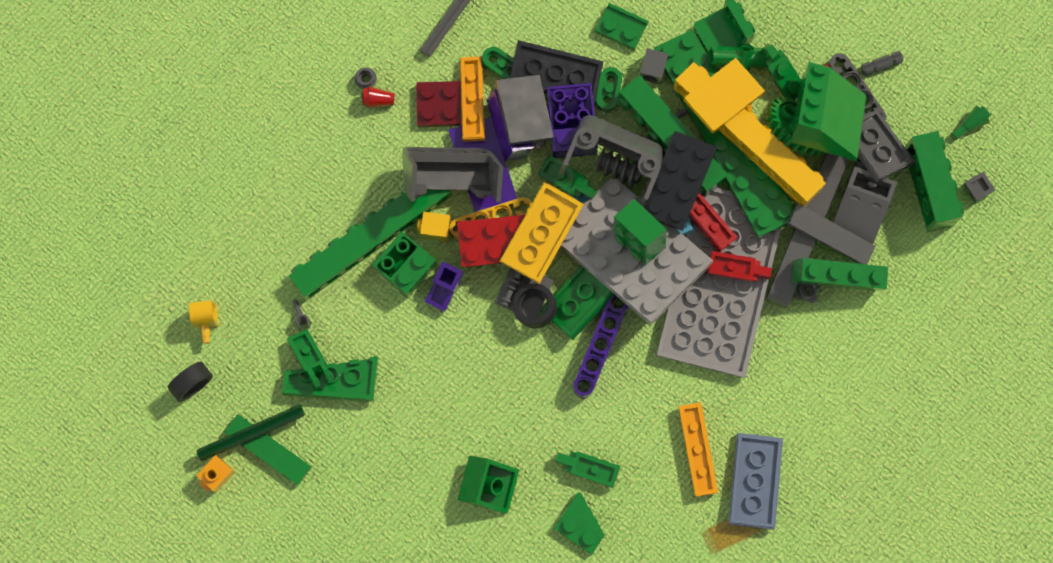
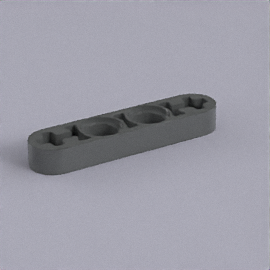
M842 53L832 56L829 62L830 67L839 75H842L843 70L844 72L849 70L850 72H847L843 78H855L857 81L856 88L869 99V104L864 108V115H866L865 111L873 106L874 108L871 112L878 110L886 121L884 110L849 58ZM836 60H837L838 62H841V61L844 62V64H843V66H842V69H841V67H835V66H834L835 63H836Z

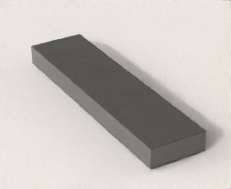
M796 204L787 222V225L858 264H868L876 247L801 204Z

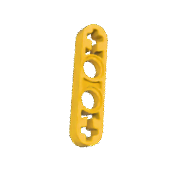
M522 197L458 217L450 223V233L454 238L458 239V231L453 230L456 228L457 222L467 221L468 219L475 220L478 216H484L486 219L496 218V212L500 209L506 210L509 216H512V210L509 206L513 205L515 210L520 208V203H524L525 206L529 205L530 208L532 201ZM517 211L515 215H526V213L523 214L522 211Z

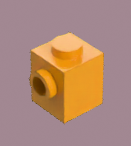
M215 455L196 476L201 480L198 484L207 492L212 490L217 493L236 472L220 457Z

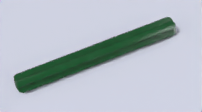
M301 405L289 408L197 449L198 458L201 461L207 460L304 417L305 412Z

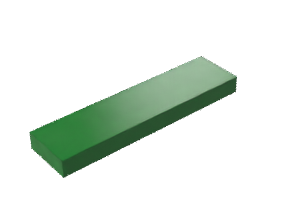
M237 414L224 433L231 435L253 424ZM267 434L241 444L298 486L312 468Z

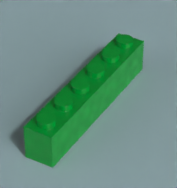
M640 75L619 91V104L624 110H630L634 115L633 119L639 127H645L649 132L647 133L651 141L659 143L663 148L664 155L675 131L695 138ZM714 158L699 191L705 197L726 181L728 176Z

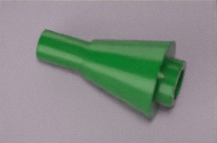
M976 105L962 125L951 134L957 140L966 132L990 123V113L984 106L979 107Z

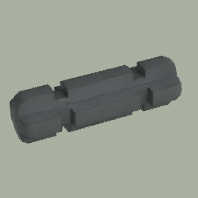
M896 51L891 53V55L888 54L874 59L871 63H863L860 68L862 74L868 76L873 71L876 73L892 67L893 64H901L904 59L902 53Z

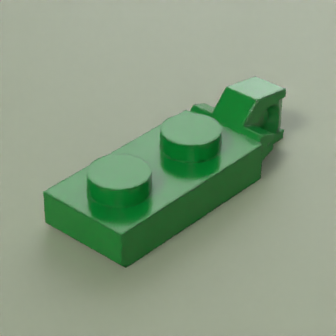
M765 45L761 49L767 58L764 62V67L783 97L786 99L790 96L794 100L799 95L801 78L782 50L777 51L774 45Z
M551 155L548 156L537 173L574 197L580 198L583 194L593 199L598 193L588 186L590 180L569 166L566 167L562 176L559 175L558 172L562 162Z
M571 451L569 456L558 452L555 459L556 463L566 466L564 471L569 472V474L610 488H614L620 466L578 451Z

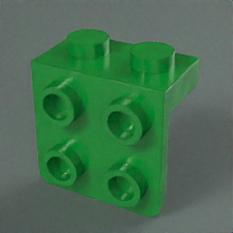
M726 0L722 9L694 23L693 28L707 53H709V49L712 46L735 47L738 43H752L755 29L753 24L745 19L743 15L744 9L739 2Z

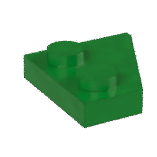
M578 492L554 530L592 555L605 534L584 497Z

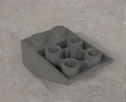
M855 166L850 172L833 223L873 244L891 202L897 182L888 178L876 182L869 171Z

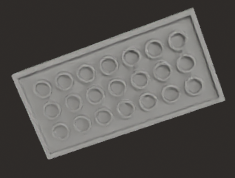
M716 188L706 197L701 193L738 237L721 252L756 258L757 261H761L760 266L772 268L781 228L757 239L731 191ZM691 220L695 231L687 234L686 238L709 257L711 251L718 252ZM706 270L668 308L656 356L744 379L769 279L758 278V282H748L708 275Z

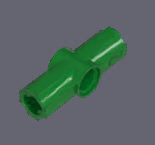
M738 43L735 47L712 46L708 53L710 67H725L736 58L747 71H750L751 68H765L764 62L767 58L762 52V48L753 47L747 43Z

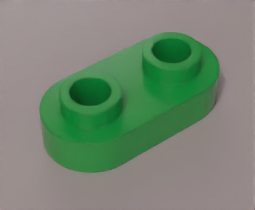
M497 47L487 48L482 55L484 67L501 79H509L510 75L507 71L511 70L513 57ZM494 57L497 59V61L495 63H491L489 59Z
M608 67L600 75L596 104L604 112H610L618 105L622 74L617 68ZM609 77L614 78L615 82L608 83L607 79ZM608 98L611 100V103L605 104L603 100Z

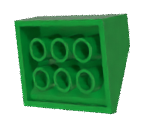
M809 62L800 83L790 142L856 161L858 158L866 95L832 68Z

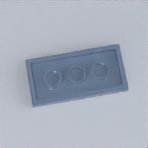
M737 433L728 525L775 530L783 438Z

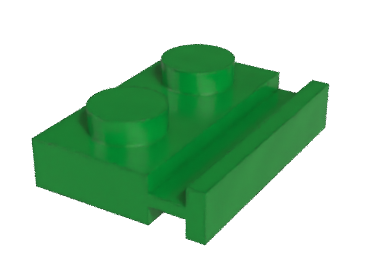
M609 3L595 33L635 51L649 21Z

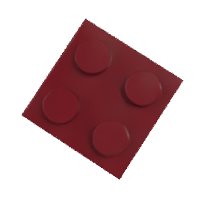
M461 81L416 82L418 127L462 126Z

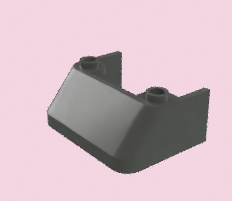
M588 115L583 117L578 124L558 174L563 175L575 147L587 151L594 148L596 144L638 161L637 168L639 173L649 178L639 201V204L643 207L648 201L661 168L663 159L662 147L651 140L595 116Z
M446 147L403 148L404 191L410 201H415V198L422 197V194L427 193V189L470 190L478 198H488L491 195L496 202H501L503 166L490 150L483 148Z

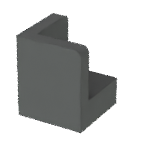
M647 48L640 76L645 81L660 85L668 54Z

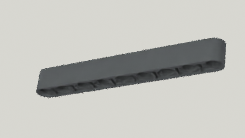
M830 153L825 154L818 173L821 174L826 184L806 208L825 218L849 159ZM794 229L767 295V300L788 308L798 283H791L793 260L809 258L815 243L814 239Z

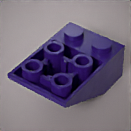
M591 83L547 87L549 118L554 136L551 140L554 158H565L580 120L588 115L595 116ZM598 144L587 151L575 147L571 157L597 155Z

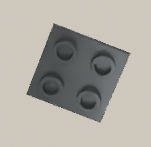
M510 268L495 304L513 311L512 301L516 292L521 287L536 282ZM544 276L540 284L550 290L554 280ZM538 293L527 296L522 303L524 315L531 319H537L546 298Z

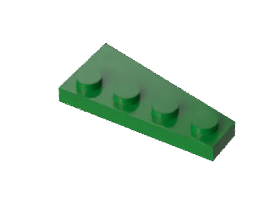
M378 356L364 360H349V362L340 364H327L333 381L328 383L322 371L318 370L314 372L320 382V387L316 389L302 368L285 371L282 394L283 396L374 402Z

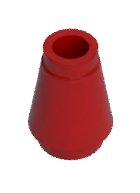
M370 86L369 88H363L362 106L375 108L394 105L393 92Z

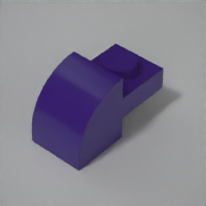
M442 261L425 302L446 312L455 291L458 290L464 271Z

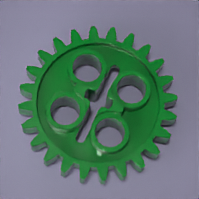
M783 96L779 99L775 98L767 108L765 113L767 118L765 121L769 122L768 128L774 129L772 134L779 136L778 141H784L785 147L792 146L794 152L798 149L801 155H804L805 152L809 157L813 154L816 156L820 153L824 154L823 151L790 142L798 98H795L794 101L790 96L786 99Z

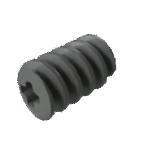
M605 147L602 149L595 166L596 173L604 169L603 176L606 177L612 172L611 179L620 176L622 184L628 180L629 188L635 183L637 184L641 176L637 168L638 161L634 160L630 164L629 157L621 160V154L618 153L614 157L612 150L606 153Z

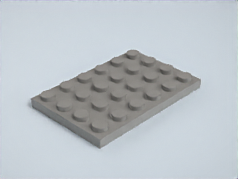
M610 178L597 191L598 193L593 199L590 198L584 203L560 247L648 324L652 325L713 264V260L677 229L662 224L667 229L666 248L647 265L641 260L636 261L630 254V250L625 245H619L614 238V216L633 199L639 203L640 198L616 178Z

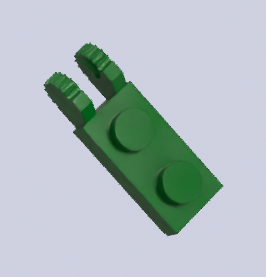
M308 329L287 338L291 350L315 389L320 387V382L314 374L318 370L322 371L328 383L333 381L326 361Z

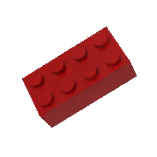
M525 215L457 222L461 267L503 264L499 261Z

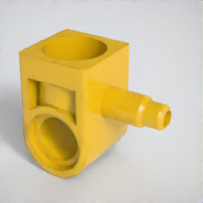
M213 300L190 302L189 316L191 324L197 329L201 328L203 343L208 344L210 343V327L219 326L217 305Z

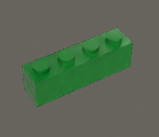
M801 258L793 260L791 283L879 291L887 289L888 267Z

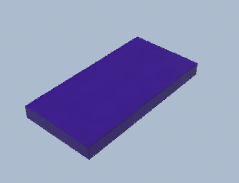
M491 117L484 119L485 141L463 142L462 126L449 129L454 148L488 149L503 166L501 202H496L491 195L488 198H478L468 190L474 212L517 199Z

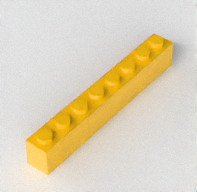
M693 62L675 80L673 88L682 97H686L708 80L710 76L704 67L698 66ZM744 109L718 129L798 204L806 207L824 188L826 183L821 174L817 171L813 172L802 157L796 156L791 152L789 146L785 147L784 141H778L772 134L773 131L768 126H763L752 111Z

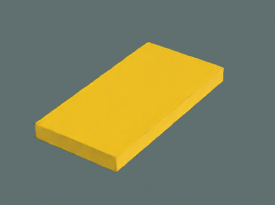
M544 182L499 262L540 284L584 204Z

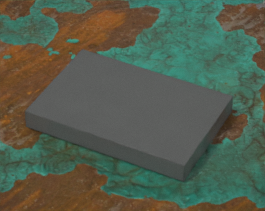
M540 75L496 80L495 85L509 146L552 140L554 136Z
M875 110L863 116L858 157L874 180L880 182L913 166L915 163L914 159L879 111Z

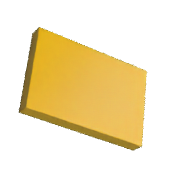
M735 58L684 97V102L706 127L714 133L761 97L765 90Z

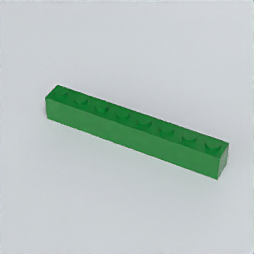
M403 189L401 191L402 195L395 200L391 198L382 205L384 208L377 213L375 211L369 213L364 218L365 221L363 223L351 226L346 231L347 234L340 239L339 237L333 239L328 243L329 247L321 252L319 250L309 257L310 261L304 265L301 263L295 266L289 275L290 279L306 301H308L393 240L401 232H404L418 222V218H423V212L430 213L452 197L451 191L427 189V193L422 194V197L415 198V201H410Z

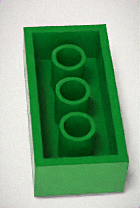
M938 131L913 136L905 145V148L915 161L913 166L909 167L926 231L932 232L953 227L963 217L964 207L957 198L958 186L951 177L950 171L952 166L949 158L945 156L944 150L946 146L944 138L940 137Z

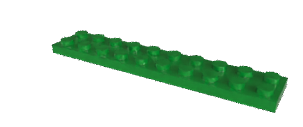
M693 29L653 49L668 54L664 71L673 87L675 80L693 62L698 66L704 67L710 77L717 73L714 67H710L709 57ZM676 91L702 140L717 147L713 158L728 174L726 183L757 239L786 226L794 208L783 189L719 130L712 133L684 102V97Z

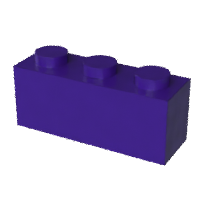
M496 89L486 101L504 161L525 158L533 149L532 143L509 146Z

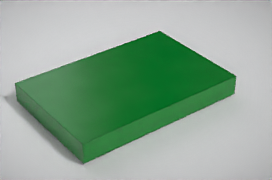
M580 265L554 294L557 301V312L552 322L569 338L574 340L614 293ZM548 302L540 310L543 314L547 311Z

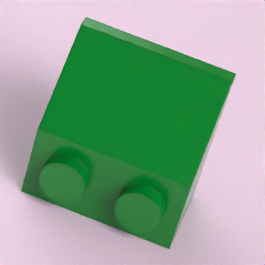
M469 455L457 500L508 514L519 469L488 458Z

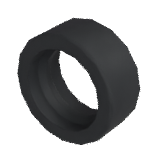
M533 283L521 287L516 292L512 301V308L516 318L524 326L536 329L548 325L555 318L557 301L548 288L544 285ZM533 293L543 295L548 302L547 311L537 319L526 317L522 311L523 300Z
M197 362L179 373L167 387L178 402H182L204 388L211 381L213 375L203 362Z

